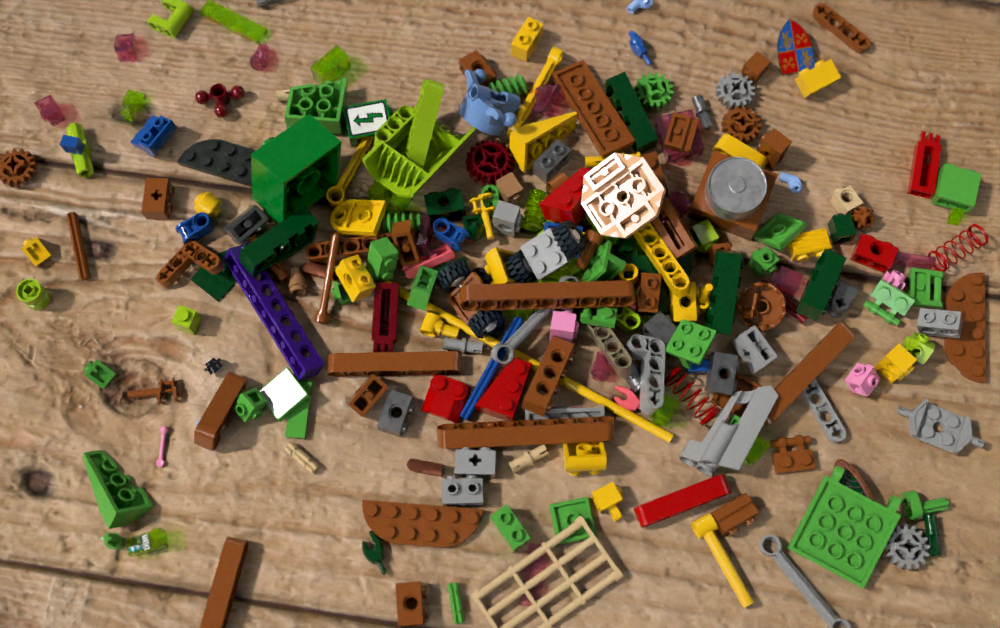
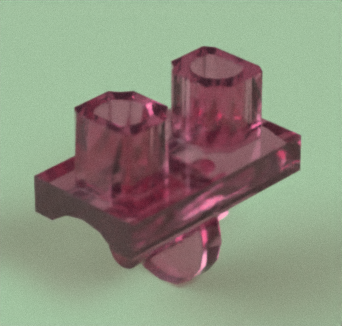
M557 83L554 86L548 84L543 85L542 88L536 87L534 94L537 96L535 99L537 102L532 111L535 114L542 113L545 117H552L555 113V109L551 106L552 103L558 104L563 98L559 92L561 86Z

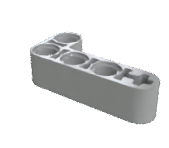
M635 334L625 344L624 348L632 359L641 360L639 406L643 414L651 416L664 402L665 344L658 338Z

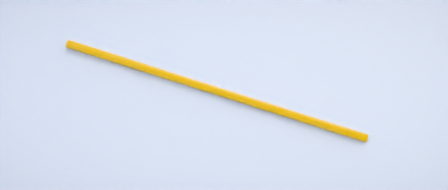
M383 281V282H381V283H392V282H391V281ZM400 287L399 297L408 301L410 292ZM428 302L426 312L440 316L443 321L460 328L461 331L478 339L463 320ZM491 335L478 339L491 347L501 342ZM517 349L513 350L514 358L532 363L531 368L537 371L540 365L539 361ZM546 375L548 378H554L552 375ZM567 376L559 380V384L598 405H604L605 409L670 443L674 434Z

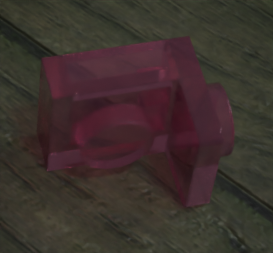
M134 33L116 35L114 49L120 62L136 60L137 58L134 50L136 41Z

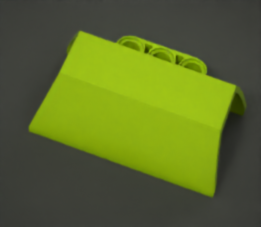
M406 105L401 106L377 129L374 147L363 157L362 162L375 181L399 197L412 198L477 129L472 127L464 134L452 136L451 130L445 131V126H438V121L436 120L425 164L422 169L404 157L416 106L414 108Z

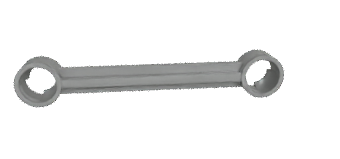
M568 275L561 277L558 281L566 282V280L572 279L571 282H579L576 277ZM537 309L504 344L498 343L492 348L491 356L493 360L501 364L509 363L514 356L513 350L553 309ZM501 347H505L506 351L504 360H499L497 357V352Z
M766 535L759 541L758 548L760 553L766 557H771L828 625L827 628H833L834 624L851 628L848 621L836 617L781 551V542L776 536ZM767 540L775 542L776 551L766 552L763 548V542Z

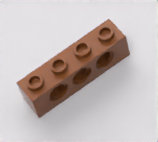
M554 335L552 336L524 397L521 408L544 417L546 410L550 412L554 400H551L553 394H558L561 387L559 380L560 378H565L568 368H566L567 362L571 363L574 358L575 352L572 351L573 343ZM553 359H558L561 362H555ZM546 375H552L554 378H548ZM539 391H545L547 394L543 395Z

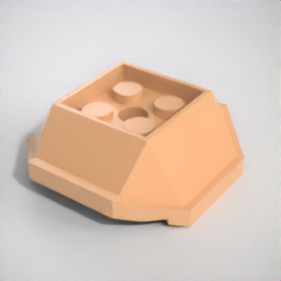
M615 152L584 175L581 205L601 235L627 239L659 216L666 189L645 158ZM627 193V199L621 202L622 195Z

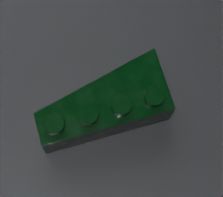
M624 71L605 80L604 92L635 139V144L631 146L634 152L642 154L655 148L659 138L658 133L653 129L626 72Z

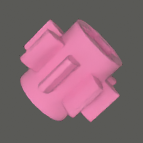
M893 270L891 273L887 271L883 276L884 280L901 290L906 286L907 282L904 281L906 276L897 270Z

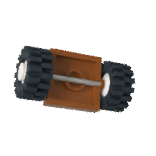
M456 260L455 263L451 262L449 266L446 265L445 269H442L440 274L437 275L436 280L445 294H449L446 298L466 326L470 327L478 339H483L484 336L488 337L495 330H499L498 327H502L506 319L500 310L465 311L460 306V288L462 286L484 284L477 273L472 272L463 260Z

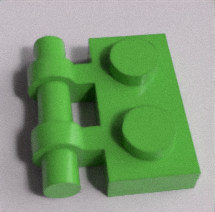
M881 278L870 294L876 298L875 302L872 303L867 299L863 306L868 308L870 313H876L884 318V321L888 324L892 323L897 326L901 320L895 317V314L898 312L904 316L916 298ZM881 303H884L885 305L889 306L891 310L887 312L879 306L881 305Z

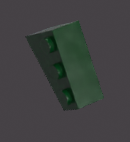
M824 249L811 271L795 312L815 321L821 315L824 316L829 308L827 302H830L835 291H833V288L839 282V275L847 259L846 257Z

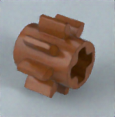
M860 206V209H855L851 214L854 226L862 230L872 226L875 221V216L872 214L873 209Z

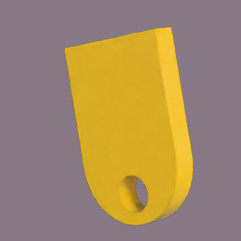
M345 200L332 211L330 216L331 225L340 234L377 236L388 204L384 200Z

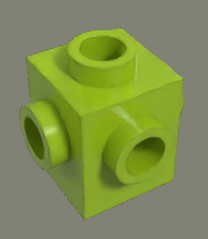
M914 331L911 337L906 336L902 346L917 359V362L924 365L935 349V342L931 341L927 335Z

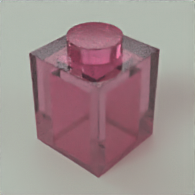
M781 266L779 271H774L770 281L773 282L774 286L782 290L783 294L793 297L799 287L803 274Z

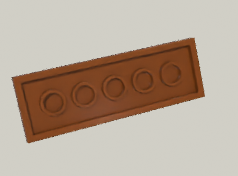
M584 60L552 73V79L572 111L578 113L577 119L602 159L635 144V139Z

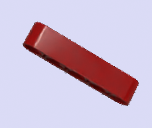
M720 474L639 505L633 510L641 528L727 496L732 491L725 475Z

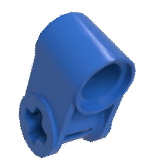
M200 212L188 220L179 223L175 230L182 236L183 244H186L188 241L197 242L202 237L213 232L214 223L206 213ZM207 221L205 225L200 226L201 223Z
M439 218L433 224L435 237L456 251H460L465 239L470 237V234L465 229L445 218ZM440 227H446V228H447V229H446L445 231H443V232L438 231V229H439Z

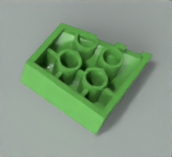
M347 77L341 78V81L331 82V80L324 81V84L320 85L307 84L290 87L284 116L287 129L306 115L311 114L332 134H341L345 116L343 107L347 105Z

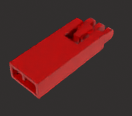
M921 131L919 141L914 147L907 194L931 199L936 187L942 146L939 145L941 135L936 134L933 140V133H928L926 139V132ZM928 153L931 154L930 165L926 164V162L923 163V160L929 158Z

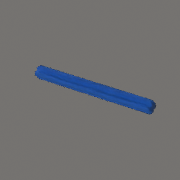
M514 317L500 343L504 344L523 325L524 320L522 318ZM501 347L497 352L499 360L505 358V347ZM493 358L488 363L460 414L465 420L469 421L475 411V404L486 392L501 363L494 361Z

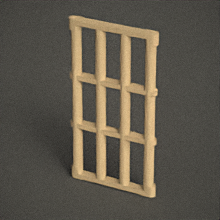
M579 516L574 520L573 524L546 543H541L542 546L514 566H509L507 571L486 586L470 594L471 599L479 606L493 628L498 627L492 617L524 594L532 605L500 628H514L536 611L544 621L536 628H553V625L582 604L583 606L587 604L589 599L604 588L624 577L582 516ZM583 527L590 537L557 560L550 549ZM595 544L601 555L569 577L563 566ZM547 552L554 563L523 584L517 573ZM607 561L613 572L581 595L574 584ZM559 570L565 581L535 602L529 590ZM514 577L520 587L486 610L480 600L508 579ZM571 587L578 598L547 619L541 608Z

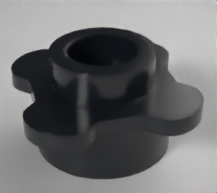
M213 358L205 364V372L208 371L212 375L223 367V364L220 362L221 359L218 358L216 360Z

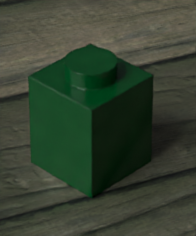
M835 214L827 224L833 244L852 241L857 234L851 214Z

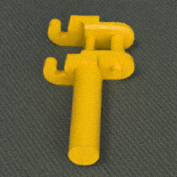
M484 193L478 195L477 198H472L469 202L473 204V214L482 213L487 239L490 240L494 239L495 236L489 213H491V210L494 212L496 207H484L483 200L487 199V196L489 198L493 196L492 193ZM478 202H481L482 208L477 207Z
M710 283L702 286L699 290L696 305H699V308L702 309L700 315L705 313L709 305V295L713 289V285Z

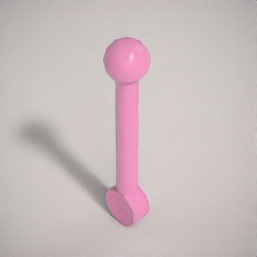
M162 426L160 429L162 436L159 459L156 461L158 467L165 465L163 455L165 437L168 432V427Z

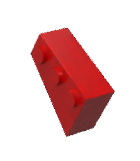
M582 167L539 203L546 220L559 223L569 220L573 222V225L579 224L586 213L581 205L584 186L583 179L584 175L592 169Z
M513 357L475 404V410L505 421H514L531 372L532 363Z

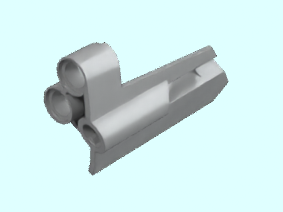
M769 385L757 387L753 391L734 392L702 443L688 440L679 459L689 466L697 467L701 473L707 476H713L718 466L739 471L778 398L776 391ZM749 403L737 424L725 423L734 404Z

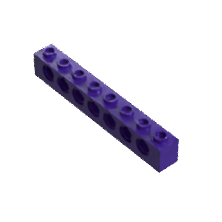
M247 244L229 248L223 260L297 379L302 381L318 375L325 365L323 359L315 350L312 341L305 334L303 327L298 323L293 311L286 304L284 297L279 293L274 281L269 277L266 270L252 277L239 261L240 250Z

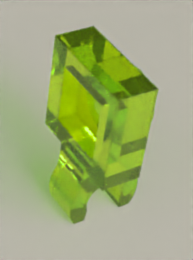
M128 89L121 104L123 108L120 114L124 116L123 120L131 121L134 112L141 111L147 98L145 93Z

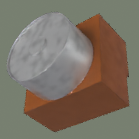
M713 150L687 217L699 222L708 219L713 227L750 241L757 230L778 174L760 168L750 159L730 157Z

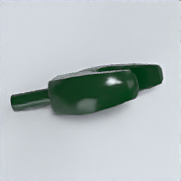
M369 531L375 547L369 549L363 541V554L373 565L378 564L382 575H385L387 571L382 563V560H384V546L380 538L373 531Z

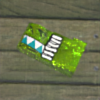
M160 527L126 539L129 557H136L169 548L166 532Z

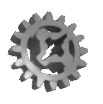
M732 72L731 76L726 73L724 78L720 77L715 88V95L718 96V102L723 101V107L726 104L729 105V109L732 106L739 108V106L746 107V104L750 105L755 95V86H752V80L747 81V75L741 77V72L738 75Z
M907 524L902 525L901 528L896 526L884 548L888 550L885 557L890 556L892 558L891 564L897 562L898 569L903 566L905 570H910L911 567L914 569L919 568V564L922 565L926 562L923 557L926 558L930 555L925 552L926 549L930 548L929 545L924 543L928 538L921 537L922 530L915 532V526H911L909 529ZM900 534L898 542L894 543L895 538ZM905 544V546H908L909 548H912V549H909V550H908L907 548L900 547V546H902V545ZM915 552H918L917 557L913 560Z

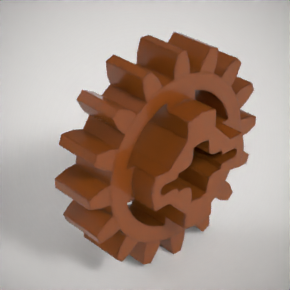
M735 106L734 111L729 109L728 113L723 117L721 126H723L722 133L727 132V134L739 141H744L745 144H748L749 139L754 141L759 136L762 124H759L761 118H756L757 112L751 113L752 108L745 110V106H742L741 109Z
M13 148L12 153L6 151V156L0 155L2 159L0 161V180L3 184H8L10 187H13L15 184L19 188L21 183L27 185L28 179L33 180L31 175L37 174L34 170L38 168V165L35 163L36 159L29 151L25 152L21 148L18 152Z

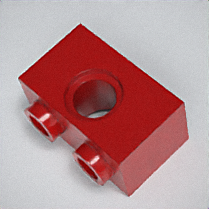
M862 234L856 242L850 260L886 273L892 268L898 247L893 246L890 242L877 240L872 235ZM872 250H875L878 255L874 254Z

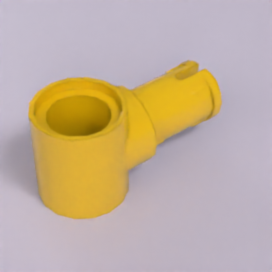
M433 313L425 314L420 328V332L426 336L436 337V335L440 336L441 334L453 339H457L460 328L445 324L440 316Z

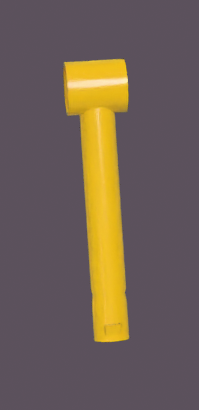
M708 513L691 522V527L699 539L704 537L743 608L754 603L714 532L718 530V526L712 515Z

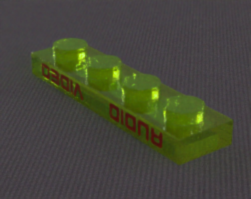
M207 0L199 11L201 17L257 45L261 43L268 33L267 28L212 0Z

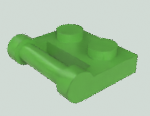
M911 268L909 270L908 294L916 298L912 306L936 310L944 309V303L942 302L944 272ZM930 278L934 280V301L930 300Z
M598 307L596 316L591 315L592 308H584L580 321L584 324L615 328L618 307Z

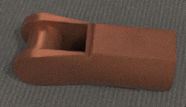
M310 261L303 264L302 268L307 275L325 279L327 266ZM334 268L332 281H336L337 274L335 272L336 268Z
M410 459L407 462V467L412 472L442 477L444 464L418 459Z

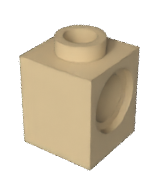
M851 185L835 190L833 192L834 196L830 200L837 212L844 215L852 214L855 209H859L863 204Z

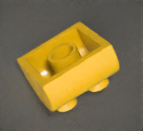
M495 247L485 255L487 262L485 271L492 276L493 281L491 284L518 283V281H514V277L510 275L511 271L507 269L509 266L506 265L507 258L516 252Z
M603 441L562 443L565 472H569L572 476H577L581 471H589L590 474L596 475L601 470H606L607 456Z

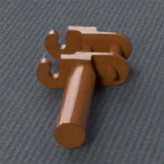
M172 378V381L164 382L163 379H160V383H158L160 388L128 391V398L157 396L158 404H162L161 398L164 392H174V400L179 402L177 398L179 397V388L176 386L177 381L175 378ZM172 385V389L164 390V386Z

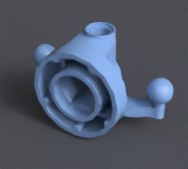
M466 69L465 76L467 77L468 91L458 108L461 116L476 129L490 135H500L506 126L513 127L517 122L514 112L520 106V97L504 91L498 93L486 86L479 85L478 83H483L486 79L485 71L482 69H476L475 71Z

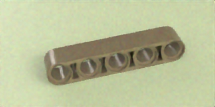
M575 308L577 317L580 320L583 309ZM597 308L591 309V315H597ZM582 323L615 372L620 377L630 376L633 372L631 356L611 328ZM611 349H617L615 352H610ZM623 363L628 364V365L625 366V367H621V366H620V365L623 364Z

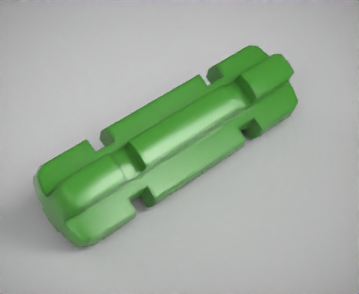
M458 582L448 584L451 610L454 613V624L465 622L464 614H462L461 595L458 593L460 591Z

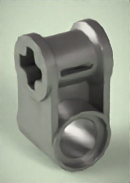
M841 279L829 303V315L835 318L841 317L855 298L859 288Z

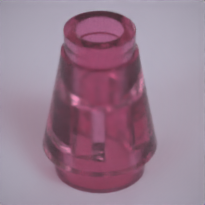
M264 43L259 44L251 56L250 65L253 69L261 71L267 67L268 45Z
M601 351L597 352L591 370L592 378L596 381H606L610 376L609 362Z

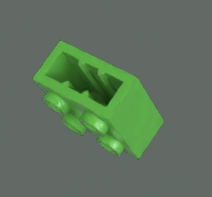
M944 164L937 174L935 193L932 196L931 204L968 214L975 207L982 174L971 169L959 168L954 164Z

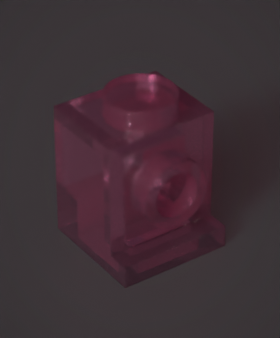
M51 94L34 102L44 121L48 120L52 126H56L66 120Z

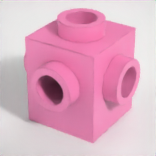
M857 363L845 379V382L853 393L869 397L881 379L873 366Z

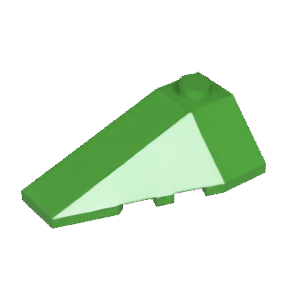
M103 450L83 453V459L98 508L108 529L127 526L153 508L146 492L141 487L137 488L131 482L132 478L128 474L124 475L118 470V465Z

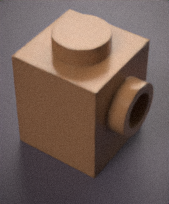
M512 172L496 180V187L505 202L515 204L522 199L523 188Z

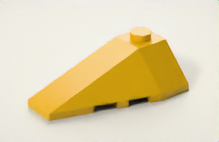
M577 112L523 125L510 133L509 148L522 172L533 168V163L557 139L562 142L576 128Z

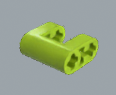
M161 0L162 6L171 11L172 14L168 20L152 14L146 23L153 30L175 39L194 9L182 0Z

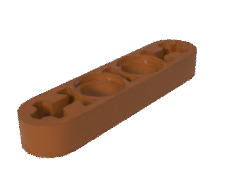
M819 3L814 7L812 17L855 52L860 54L867 52L871 41L865 34L828 5ZM836 20L839 25L833 26L830 21ZM844 31H850L852 36H845Z

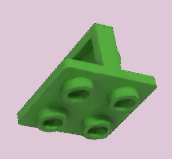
M608 240L604 245H600L592 255L587 265V270L583 275L584 281H610L625 268V261L610 254L611 241Z
M682 319L665 348V352L679 357L682 366L690 369L693 363L701 364L717 332L714 329Z

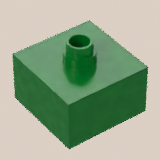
M311 114L306 115L275 138L270 137L266 139L259 149L251 153L252 199L278 223H281L304 206L308 209L323 198L329 188L336 186L338 183L341 141Z

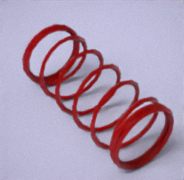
M972 224L967 230L961 231L959 236L956 235L951 241H946L944 246H938L936 251H930L928 253L929 263L936 271L945 272L950 268L948 260L953 264H957L958 259L956 255L961 259H965V251L973 254V246L977 249L985 246L988 243V235L981 226ZM972 227L978 228L983 233L985 243H981L979 238L972 233ZM967 232L968 240L962 237L961 234ZM969 235L976 244L980 245V247H976L971 242ZM959 237L961 246L953 241L954 238ZM961 238L968 242L972 252H968L964 248ZM951 242L953 251L945 247L946 243ZM953 243L960 247V249L964 253V257H960L957 254L953 247ZM943 247L945 256L937 252V250ZM945 248L948 249L954 255V257L956 258L955 263L949 259V257L946 254ZM931 253L936 254V259L944 270L939 269L933 263Z
M678 366L664 378V384L665 386H670L679 381L673 388L672 394H677L686 389L681 395L679 402H684L689 398L693 397L687 405L686 410H691L701 404V406L695 412L694 418H698L703 414L707 413L708 411H710L700 421L701 426H703L709 420H711L720 411L719 407H716L717 405H714L705 412L696 416L701 407L708 401L709 397H706L693 407L688 408L692 401L702 391V389H699L686 399L681 400L684 394L695 383V381H692L681 390L674 392V390L680 384V382L687 376L688 373H685L683 376H681L674 382L666 385L682 371L683 368H681V366Z

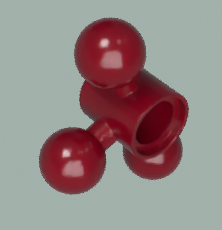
M217 83L210 88V93L203 90L198 91L195 94V101L200 105H205L209 100L213 99L216 104L214 108L215 115L219 118H225L229 113L226 105L230 102V97L240 100L245 96V90L242 86L236 85L230 91H227L223 84Z

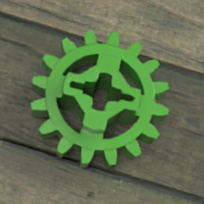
M649 72L648 77L643 74L642 78L637 80L634 91L640 103L643 102V108L649 106V110H652L653 107L659 110L660 106L665 108L666 104L671 102V97H673L674 93L672 91L673 85H669L670 79H664V74L659 77L658 72L655 73V76H652V73Z

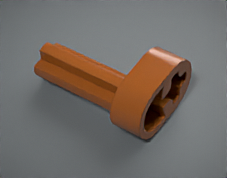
M586 230L583 239L586 240L587 247L585 251L581 252L575 264L577 268L585 271L596 247L602 244L604 236L595 231Z

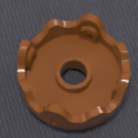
M764 282L753 283L740 293L736 312L747 327L751 328L755 325L759 331L768 330L777 326L784 318L787 305L786 299L779 288L772 284ZM754 292L759 293L757 303L765 301L767 303L766 311H758L759 315L755 319H745L743 315L744 310L751 308Z

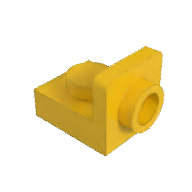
M30 237L22 243L24 246L21 250L35 267L52 256L37 237L35 239Z

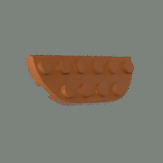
M979 272L963 276L950 287L946 294L944 310L961 312L963 324L960 339L944 337V349L951 365L953 364L963 377L983 384L986 382L985 273Z
M362 500L363 514L370 529L384 541L398 545L448 548L459 545L476 531L483 515V509Z

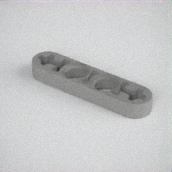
M814 379L801 394L826 438L831 443H840L846 437V430L817 380ZM809 388L810 390L812 388H815V390H812L809 394H807ZM811 395H818L821 399L820 404H814L811 401ZM828 412L831 420L828 422L822 420L821 413ZM833 422L835 423V425H833L832 427L827 428V426H829ZM839 431L840 435L833 437L832 433Z

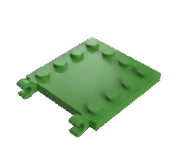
M835 466L830 478L825 475L823 476L787 548L864 589L901 517L900 514L896 513V510L902 499L891 495L887 507H884L840 484L839 480L845 469Z

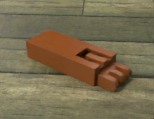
M664 197L660 213L662 218L668 216L670 220L663 224L658 216L652 222L676 260H679L698 248V245L670 199Z

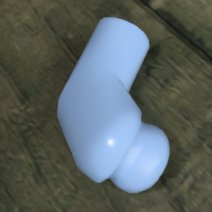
M634 0L627 7V11L633 14L638 8H649L653 5V0Z
M785 172L780 173L779 181L786 182L792 192L799 193L802 191L803 186L797 176Z

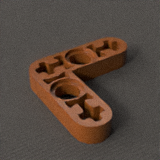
M188 241L158 272L156 280L163 287L167 288L172 286L193 262L213 275L223 270L224 262L216 254L199 243ZM206 254V257L203 260L199 261V259ZM182 261V264L176 267L177 263Z

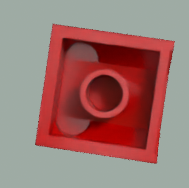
M434 374L430 381V387L421 412L458 423L471 387L452 378Z

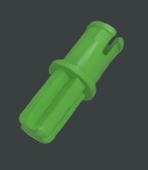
M106 532L105 536H101V540L104 541V544L109 549L121 550L125 547L123 543H126V540L118 533Z

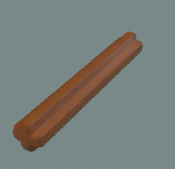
M71 212L66 215L78 275L82 281H85L91 277L78 214Z

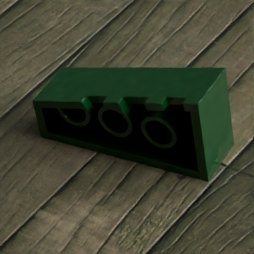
M304 206L250 244L242 247L239 261L253 277L305 249L309 244L314 243L319 221Z
M716 249L711 278L713 289L709 295V305L706 309L704 325L716 330L720 334L731 335L734 323V310L738 300L737 288L740 287L741 283L739 273L740 269H743L744 257L738 251Z

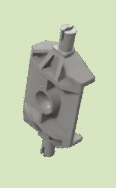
M928 399L923 400L914 410H909L900 405L897 408L896 413L907 417L908 431L913 438L954 455L970 443L980 448L984 446L985 440L972 435L969 416L962 417L928 403ZM935 423L942 427L941 433H937L933 429Z

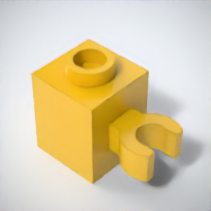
M611 482L591 493L590 496L599 513L608 510L614 522L621 519L622 515L616 505L622 502V496L624 495L619 485L615 486L614 482Z

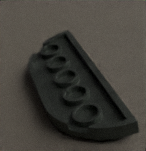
M209 139L190 146L183 152L177 163L180 166L252 187L251 153L256 150L224 140Z

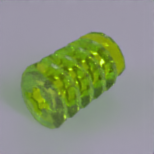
M539 189L528 191L527 204L525 205L526 210L524 211L523 223L521 224L522 228L530 231L544 229L545 225L542 223H545L546 219L539 206V203L547 197L544 191Z

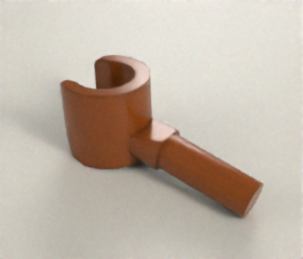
M754 292L751 308L744 310L743 315L745 319H755L758 317L759 312L756 309L759 293Z

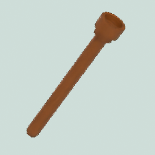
M333 233L320 310H317V314L314 316V322L329 324L330 320L327 309L340 238L338 233Z

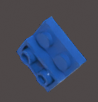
M152 115L141 130L136 133L131 143L145 151L149 156L155 157L177 130V126L168 118L161 115L159 117Z

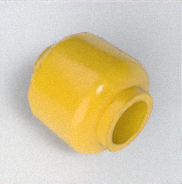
M201 192L193 202L195 204V211L206 213L210 219L212 217L217 218L222 212L220 208L222 201L211 192Z

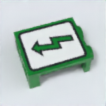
M386 99L343 107L351 147L358 146L357 139L375 136L377 129L393 115L391 105L387 106Z

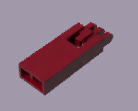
M375 282L371 340L374 341L373 352H378V346H381V352H386V346H389L388 352H393L394 342H397L400 285L399 283ZM380 322H388L389 327H383V335H380Z

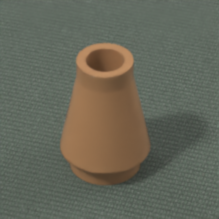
M300 267L291 269L288 290L292 296H303L307 290L302 268Z

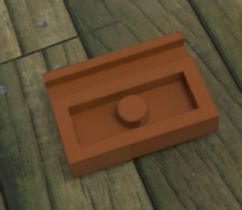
M673 112L663 147L689 154L699 119H691L689 116Z

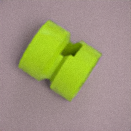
M35 279L22 280L16 287L17 297L30 309L42 310L50 303V292Z

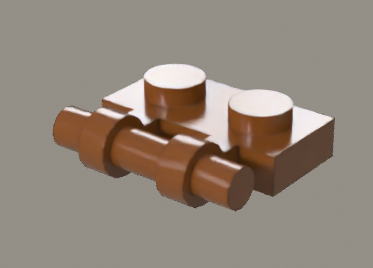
M795 435L793 438L777 437V440H770V447H778L779 453L771 455L775 475L816 469L813 450H804V444L811 443L810 436ZM786 446H796V451L787 452Z

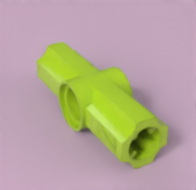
M71 123L66 127L68 136L80 138L85 146L81 155L70 153L74 160L77 175L87 178L95 173L91 160L92 150L89 142L86 140L83 125L81 123Z

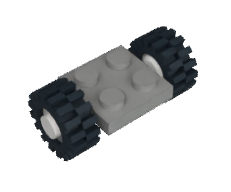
M566 220L555 228H548L520 246L521 250L508 257L506 265L509 266L507 269L511 271L510 275L514 277V281H518V283H533L536 280H542L571 262V257L573 258L585 251L587 247L585 244L586 240L583 239L584 235L580 233V229H577V225H573L572 221Z

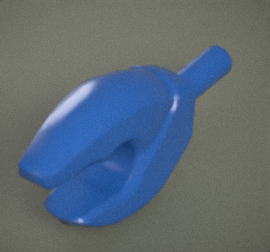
M633 30L629 31L628 34L631 38L629 44L633 53L638 58H643L647 65L650 66L652 62L647 56L648 50L643 40Z

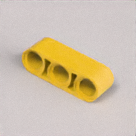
M723 134L713 148L714 151L730 157L750 159L763 169L768 163V159L763 154L729 134Z

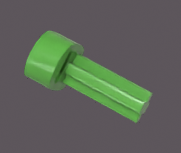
M914 490L903 492L901 495L904 511L909 520L920 519L923 517V514L949 509V502L946 501L945 497L920 502L919 496Z

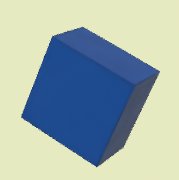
M67 135L62 136L59 144L65 152L78 155L82 154L85 146L80 138Z

